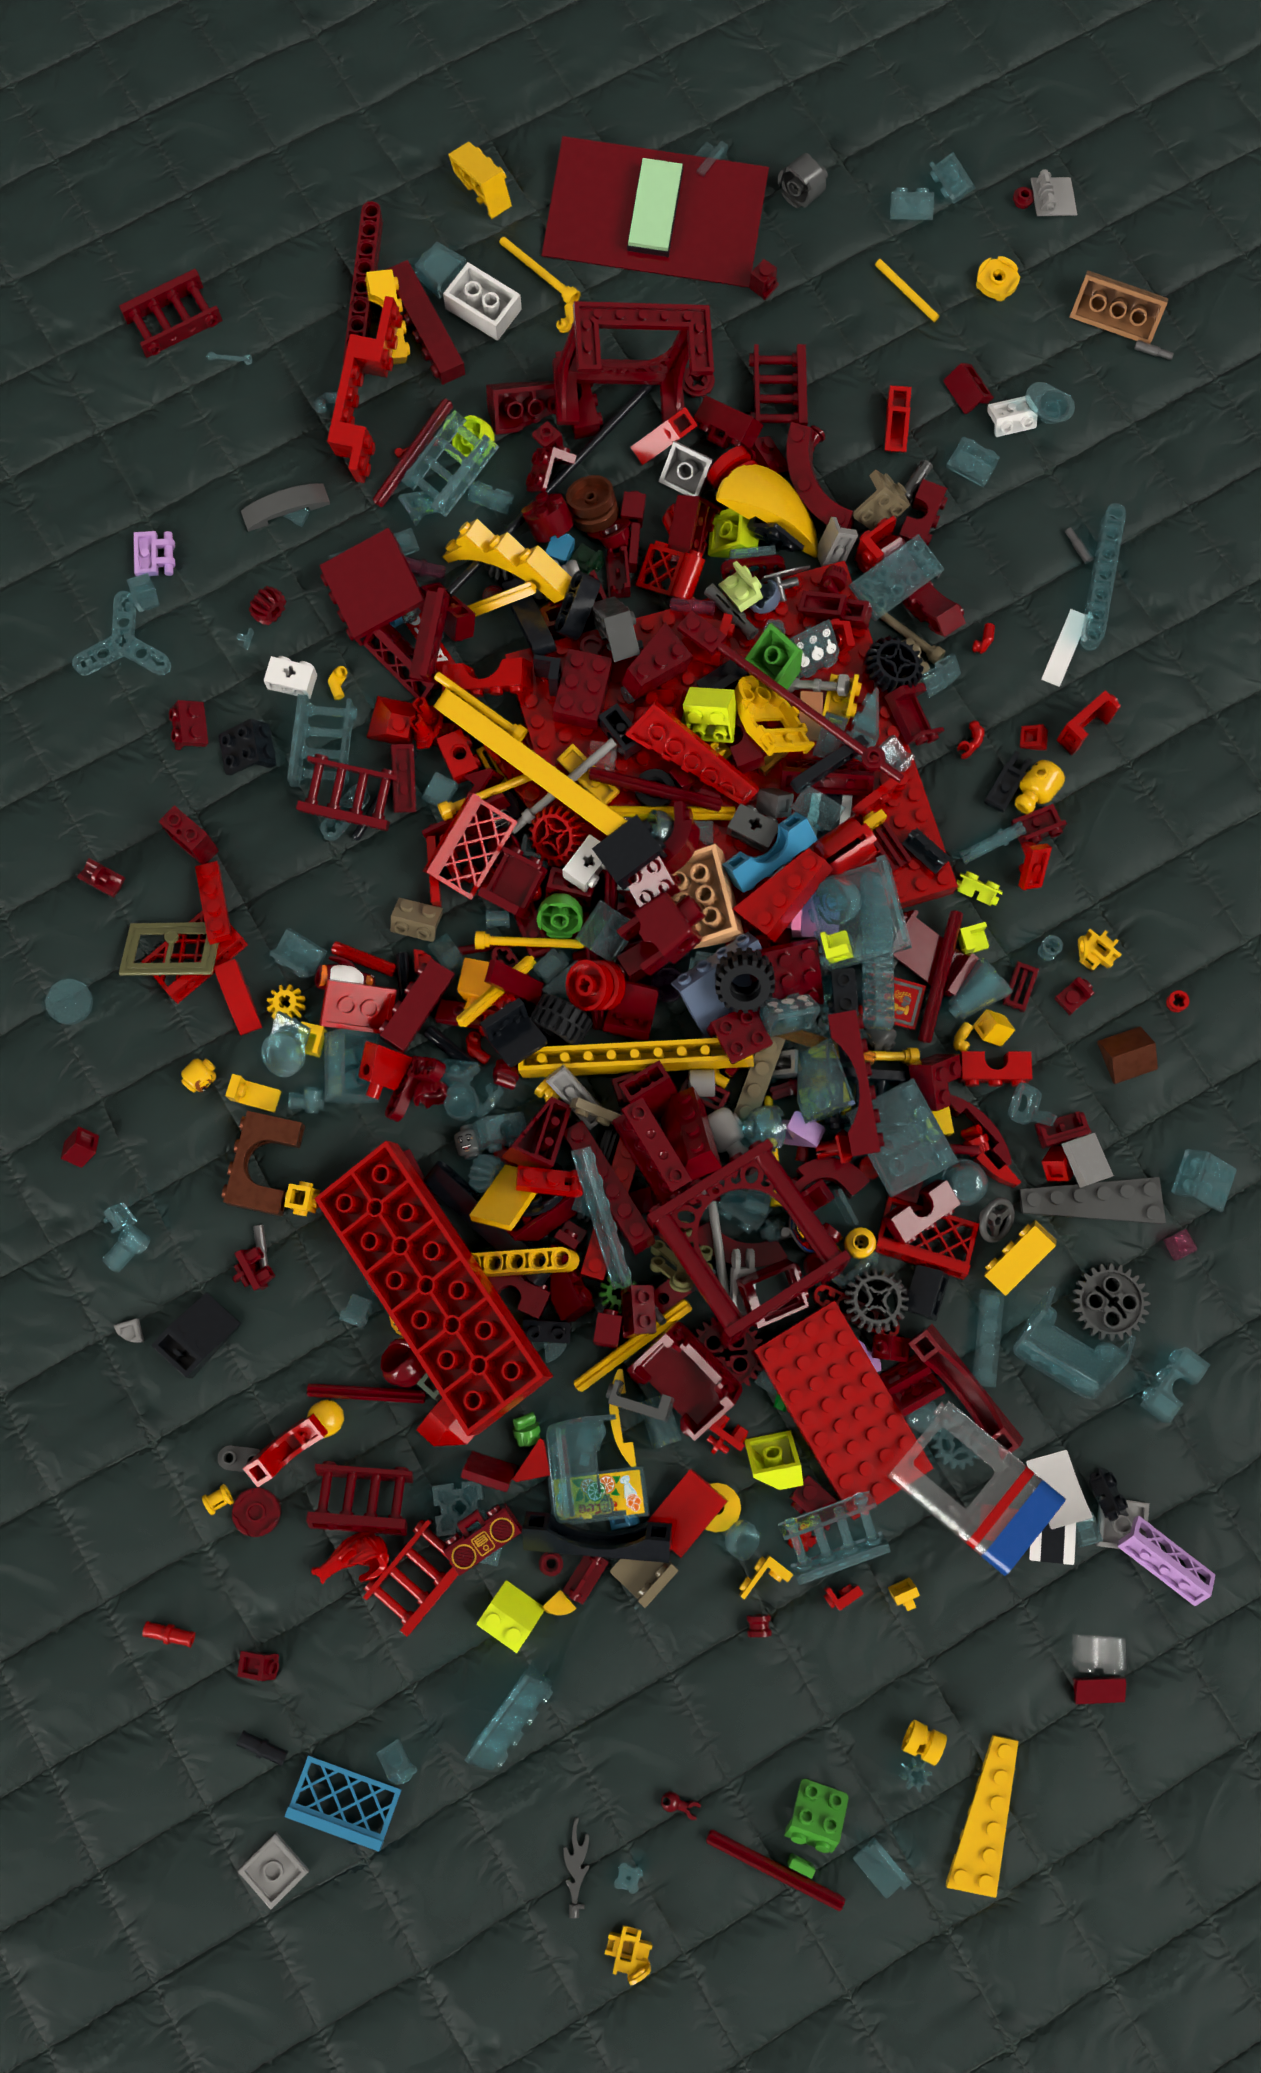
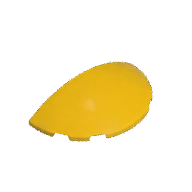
M754 464L739 466L722 480L716 495L718 502L749 520L756 516L766 523H777L804 545L802 551L814 558L817 557L818 541L812 517L794 487L786 479L767 467Z

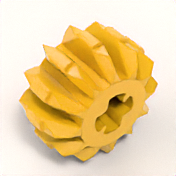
M289 984L286 990L282 985H279L278 993L275 990H271L274 998H267V1002L271 1004L267 1007V1011L273 1012L271 1017L274 1020L279 1018L280 1022L284 1024L288 1018L290 1023H294L293 1016L302 1017L299 1010H306V1006L301 1004L306 1001V998L300 995L301 990L299 988L293 990V986ZM283 1002H289L290 1006L286 1007L285 1005H283Z

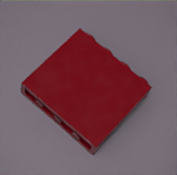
M389 527L319 565L323 572L320 577L325 586H329L331 589L329 596L332 602L339 606L340 610L337 613L342 622L347 623L348 628L345 630L351 641L356 640L360 646L363 645L361 638L414 609L419 608L423 612L425 597L395 535Z

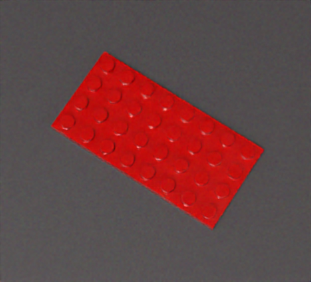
M831 1301L753 1350L852 1520L857 1519L934 1469L835 1301Z

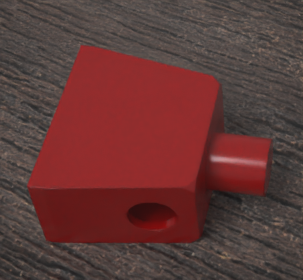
M366 1041L358 1074L360 1079L370 1082L366 1096L379 1100L383 1087L395 1091L410 1066L413 1057Z

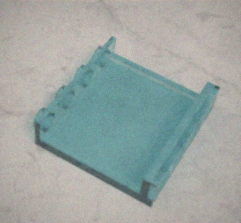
M886 855L876 857L877 862L845 871L840 875L827 877L808 900L811 905V909L808 910L811 922H815L817 931H814V936L818 941V945L821 944L822 953H819L823 967L826 966L830 971L833 969H843L912 948L890 861ZM845 930L848 932L854 957L831 964L826 959L820 933L825 931L830 935Z

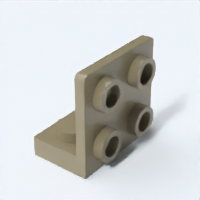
M620 1559L611 1568L610 1573L646 1608L679 1570L671 1561L663 1563Z

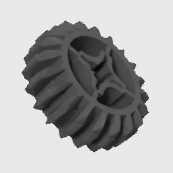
M872 1268L871 1276L867 1270H863V1279L857 1274L854 1276L857 1284L851 1281L848 1283V1286L853 1291L846 1290L844 1292L846 1296L851 1297V1299L844 1300V1305H851L852 1307L846 1310V1314L852 1312L855 1314L850 1321L855 1322L859 1319V1329L867 1324L866 1331L868 1333L872 1331L873 1326H875L877 1334L881 1333V1326H883L886 1332L891 1330L890 1324L897 1327L899 1324L895 1317L903 1320L905 1316L899 1311L908 1310L906 1305L901 1304L902 1302L909 1301V1297H901V1294L906 1292L907 1289L905 1287L901 1289L897 1287L901 1284V1279H898L895 1283L892 1281L895 1276L894 1273H891L886 1278L885 1269H882L880 1274L877 1275L876 1268ZM879 1282L887 1287L882 1291H876L872 1286L869 1287L867 1283ZM860 1288L864 1291L863 1294L866 1297V1304L861 1309L857 1300ZM883 1293L885 1294L879 1301V1307L878 1304H876L875 1306L872 1305L870 1308H868V1306L873 1301L872 1295L877 1297L881 1296ZM891 1293L895 1301L892 1313L889 1311L886 1299ZM875 1310L880 1315L883 1314L886 1319L874 1320L865 1314Z

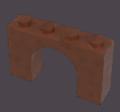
M247 1111L246 1116H243L240 1122V1130H242L240 1139H236L234 1144L236 1155L234 1162L231 1161L228 1167V1175L230 1177L228 1184H225L222 1190L223 1202L227 1205L282 1217L285 1208L286 1192L255 1184L249 1175L248 1163L253 1152L265 1144L275 1143L300 1149L305 1125L297 1121Z

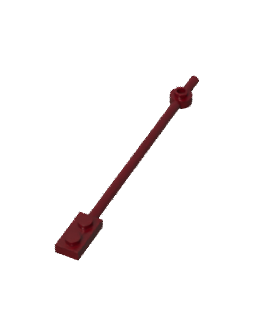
M691 610L677 626V630L707 653L713 656L717 651L721 652L862 756V765L865 769L869 771L881 770L898 783L903 779L904 775L885 762V753L881 748L877 746L866 748L724 644L727 640V635ZM870 755H877L878 758L876 760H872L870 758Z

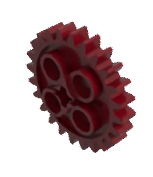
M712 1317L711 1326L703 1322L704 1331L699 1329L695 1331L699 1335L697 1339L711 1353H721L724 1351L721 1344L717 1350H710L706 1344L707 1339L710 1337H715L720 1341L724 1331L721 1323H717ZM748 1328L745 1337H743L741 1347L736 1348L731 1345L727 1348L729 1352L747 1350V1354L730 1356L729 1361H725L724 1357H716L740 1384L744 1383L748 1387L751 1385L748 1378L751 1377L755 1380L758 1378L754 1371H762V1368L757 1365L759 1360L753 1350L763 1340H755L754 1336L758 1331L750 1332V1328ZM737 1358H741L746 1362V1368L742 1372L736 1371L733 1367V1362Z

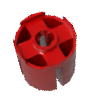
M856 814L849 817L814 843V852L823 859H827L856 839L857 843L828 862L833 868L829 874L832 878H843L881 851V849L876 850L874 842L877 839L866 823L861 825L855 819L858 816Z

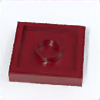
M472 1451L462 1470L461 1477L507 1492L518 1465Z

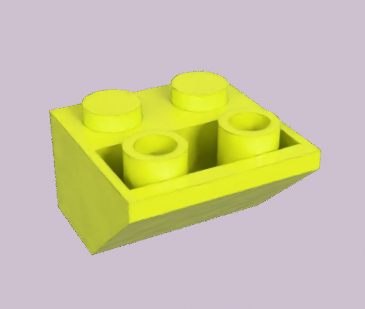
M690 687L683 703L686 726L703 741L733 743L737 711L734 690Z

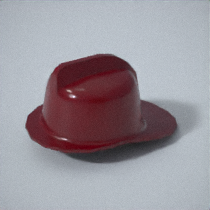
M617 518L612 526L595 533L587 532V535L598 539L606 549H620L621 546H627L628 548V540L631 537L628 528L630 520Z

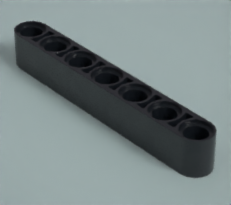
M437 1161L424 1178V1183L497 1251L539 1249L532 1241H515L504 1229L471 1221L469 1215L482 1198V1195L446 1163ZM544 1255L540 1258V1266H543L546 1261ZM522 1257L517 1261L518 1268L523 1264ZM552 1273L526 1274L524 1276L535 1285L541 1287Z

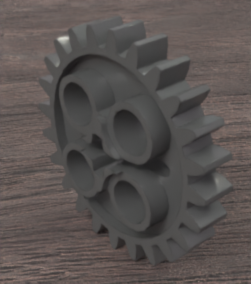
M1112 1263L1108 1264L1106 1269L1101 1264L1098 1265V1272L1095 1268H1090V1275L1086 1273L1081 1275L1084 1282L1076 1281L1080 1289L1072 1290V1293L1077 1295V1298L1071 1300V1302L1077 1304L1078 1307L1073 1309L1072 1312H1079L1080 1316L1076 1319V1322L1084 1321L1082 1329L1090 1327V1336H1094L1098 1332L1099 1340H1103L1107 1335L1109 1342L1114 1341L1115 1336L1120 1341L1124 1338L1123 1333L1127 1337H1132L1131 1329L1135 1332L1140 1331L1137 1323H1146L1141 1316L1149 1315V1312L1144 1309V1306L1151 1305L1150 1302L1144 1301V1297L1148 1296L1149 1293L1141 1291L1145 1283H1136L1140 1277L1139 1275L1130 1277L1131 1269L1123 1273L1122 1265L1117 1266L1114 1270ZM1108 1279L1112 1280L1115 1284L1113 1292L1106 1288V1281ZM1096 1286L1099 1287V1290L1101 1291V1293L1096 1291V1289H1095ZM1091 1295L1098 1299L1097 1308H1093L1089 1304ZM1124 1297H1128L1132 1301L1130 1309H1126L1123 1306ZM1109 1298H1113L1114 1300L1112 1302L1113 1306L1108 1307L1107 1305L1109 1303ZM1120 1312L1126 1315L1125 1319L1122 1317ZM1108 1313L1113 1314L1115 1317V1324L1113 1326L1109 1325L1106 1321Z

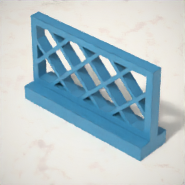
M308 1756L284 1817L379 1852L381 1851L402 1790ZM311 1763L321 1766L325 1775L311 1783L308 1775ZM325 1768L333 1770L334 1772L328 1774ZM337 1773L344 1774L348 1785L335 1791L329 1777ZM348 1776L358 1780L351 1783ZM306 1779L309 1785L303 1787L304 1781ZM326 1779L332 1793L318 1800L313 1785ZM361 1781L368 1783L371 1794L358 1800L353 1785ZM372 1785L380 1787L381 1789L374 1792ZM310 1787L315 1802L308 1806L298 1804L297 1800L300 1792ZM350 1788L355 1802L342 1808L336 1794ZM383 1790L395 1793L392 1803L381 1808L376 1794ZM333 1796L339 1810L331 1815L325 1814L320 1802ZM373 1796L378 1811L365 1817L360 1802ZM317 1804L319 1811L314 1810L311 1807ZM357 1804L362 1819L352 1824L347 1822L343 1811ZM389 1808L387 1817L385 1818L383 1811ZM340 1813L341 1816H342V1819H339V1818H336V1817H333V1816H335V1815H337V1814ZM379 1813L384 1821L381 1834L372 1831L367 1822V1819ZM364 1822L366 1828L358 1826V1824Z

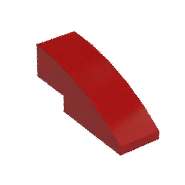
M890 385L888 388L884 451L903 453L907 451L912 387Z
M233 959L214 966L223 995L240 1035L242 1036L263 1028L237 960Z

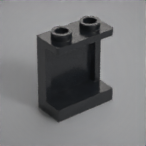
M637 814L592 848L622 890L631 885L628 882L630 877L660 855L663 858L667 857L663 850L667 846L659 836L653 837L651 834L654 830L646 819L641 821Z

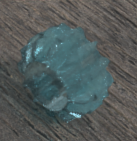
M479 1154L477 1159L473 1160V1165L470 1167L471 1171L468 1175L470 1178L469 1185L476 1192L484 1194L504 1167V1163L495 1155Z

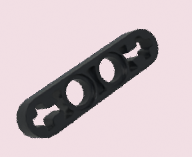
M863 735L854 738L866 748L869 746V742ZM845 744L799 774L791 781L790 785L799 794L859 754Z

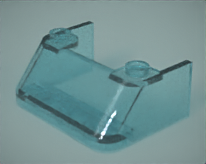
M1052 1286L1034 1308L1014 1344L1013 1352L1019 1359L1085 1399H1095L1129 1362L1136 1337L1132 1335L1121 1348L1107 1342L1098 1344L1095 1349L1090 1348L1053 1325L1057 1319V1312L1050 1304L1057 1288Z
M615 1414L582 1416L548 1426L546 1437L553 1506L558 1523H572L627 1515L626 1510L613 1511L614 1502L607 1493H601L596 1444L601 1443L606 1435V1428L603 1422L616 1419Z

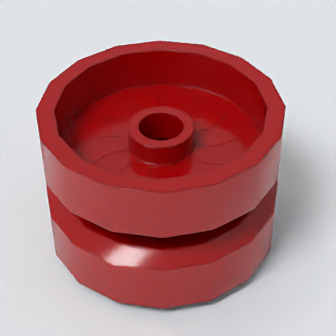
M737 446L724 453L708 471L707 480L714 488L718 489L722 480L728 477L735 468L742 465L759 464L751 460V455L743 446Z
M586 959L578 961L570 968L566 977L565 987L571 1004L580 1010L606 1011L614 1009L620 1004L625 994L626 983L621 968L614 962Z

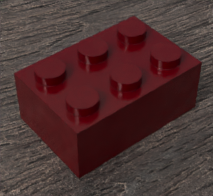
M568 649L553 708V719L555 722L598 731V716L603 711L613 671V658Z

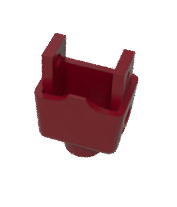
M663 892L634 911L636 916L616 930L626 941L639 933L644 942H651L657 946L659 951L639 965L645 973L651 976L668 962L673 964L678 962L701 942L702 937L695 925L706 916L691 895H687L678 902L670 894Z

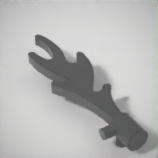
M578 1817L575 1818L572 1829L574 1853L571 1855L566 1846L563 1848L567 1869L575 1879L574 1882L566 1879V1884L570 1889L572 1903L569 1904V1918H579V1909H584L585 1904H579L577 1901L582 1880L589 1869L588 1864L583 1868L580 1867L587 1853L589 1834H585L583 1844L579 1845L577 1841Z

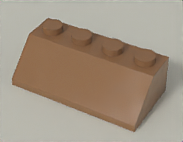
M1087 270L1070 318L1136 341L1140 340L1151 344L1168 303V298Z

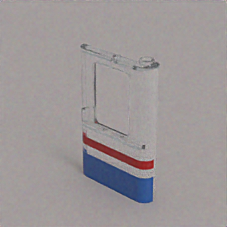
M948 1401L945 1405L941 1402L933 1412L936 1415L934 1420L888 1477L1002 1575L1006 1576L1058 1512L1066 1498ZM940 1428L948 1430L994 1469L992 1478L967 1508L962 1507L914 1466L916 1457Z

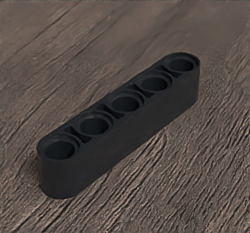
M517 576L500 582L503 591L525 583L523 579ZM532 595L510 603L509 606L533 655L545 656L557 651L552 634Z

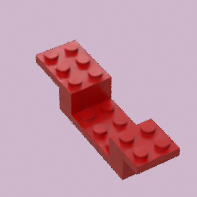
M385 296L376 339L350 334L327 440L336 456L350 458L348 469L355 481L365 483L366 477L370 475L371 464L369 460L370 455H374L375 442H373L372 436L366 427L354 425L355 417L353 412L354 408H357L359 404V395L357 394L359 387H362L364 381V374L362 373L387 378L388 372L392 371L394 359L392 353L393 349H397L398 336L396 334L398 328L400 329L402 326L403 316L399 312V307L394 297Z

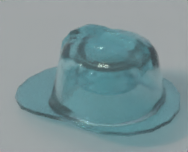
M1036 382L1027 389L1026 403L1030 410L1036 413L1044 423L1056 424L1065 422L1074 414V400L1067 393L1043 382Z

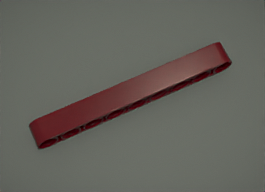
M374 201L366 202L361 209L343 365L350 334L370 337L374 302L369 301L365 281L366 273L364 272L378 270L383 229L381 209L379 204Z

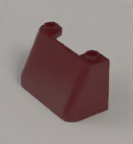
M675 1321L627 1369L635 1383L645 1385L650 1382L661 1395L664 1394L675 1399L673 1407L682 1416L680 1419L681 1431L694 1441L736 1404L743 1391L738 1380L679 1321Z

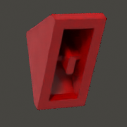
M542 1438L538 1440L514 1476L513 1480L515 1482L551 1475L546 1444Z

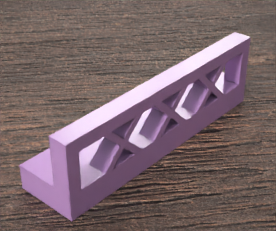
M1139 1515L1135 1517L1131 1532L1119 1540L1118 1547L1192 1605L1196 1606L1211 1597L1215 1574ZM1140 1528L1146 1532L1148 1538L1139 1532ZM1159 1542L1165 1547L1167 1553L1161 1549ZM1178 1557L1184 1561L1187 1568L1181 1565ZM1198 1573L1206 1578L1205 1583L1200 1579Z

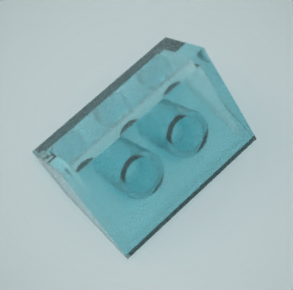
M342 1028L324 1033L325 1102L341 1104L379 1102L378 1099L366 1096L370 1082L360 1079L358 1076L365 1042L369 1041L379 1045V1034Z

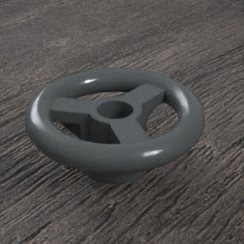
M996 1198L980 1212L979 1229L985 1241L990 1243L998 1242L1010 1231L1014 1222L1015 1212L1012 1203L1008 1199ZM998 1205L1005 1206L1003 1210L998 1211L994 1209ZM1007 1217L1003 1229L999 1232L1000 1225L1002 1224L1003 1220ZM987 1226L990 1228L991 1235L987 1232Z

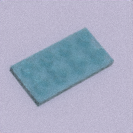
M918 534L852 582L849 588L858 600L870 602L873 609L871 617L876 622L945 569Z

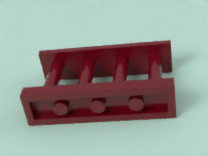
M196 269L188 271L119 305L127 324L135 322L145 341L140 342L146 358L157 355L162 350L209 327H214L223 321L217 305L209 308L199 289L204 287ZM189 294H192L202 311L191 318L180 300ZM173 303L183 321L171 327L161 308ZM154 313L164 330L153 337L142 317Z
M754 344L753 353H749V367H753L754 412H750V416L760 423L794 422L807 426L806 344H797L796 353H792V355L760 356L759 345ZM792 364V367H796V373H792V375H759V365ZM759 384H792V386H796V392H793V394H760ZM793 403V406H797V412H793V414H760V404Z
M321 754L307 757V761L315 764L308 798H305L304 802L298 800L296 810L379 830H389L390 822L385 820L383 814L390 782L399 783L400 780L395 775V771L382 768L381 772L329 761L328 756ZM324 766L337 769L330 803H327V807L318 805L319 801H317ZM346 771L359 774L353 806L349 809V812L340 810L341 806H339ZM368 776L382 779L375 812L372 813L371 817L362 815L363 811L361 810Z
M642 1097L622 1108L623 1115L614 1119L612 1124L658 1201L662 1203L675 1192L682 1190L681 1187L691 1182L692 1179Z
M331 1461L315 1464L317 1476L323 1477L318 1509L315 1512L307 1513L306 1522L309 1528L407 1536V1521L400 1515L405 1483L414 1482L412 1471L405 1467H395L392 1470L341 1466ZM332 1477L347 1478L343 1507L339 1514L329 1513L327 1510ZM356 1479L371 1480L367 1511L363 1516L354 1515L352 1512ZM381 1481L395 1482L391 1515H388V1518L378 1517L376 1514Z

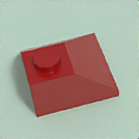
M378 696L367 738L391 744H412L414 733L412 726L409 724V719L415 714L417 717L418 714L417 710L413 707V703Z

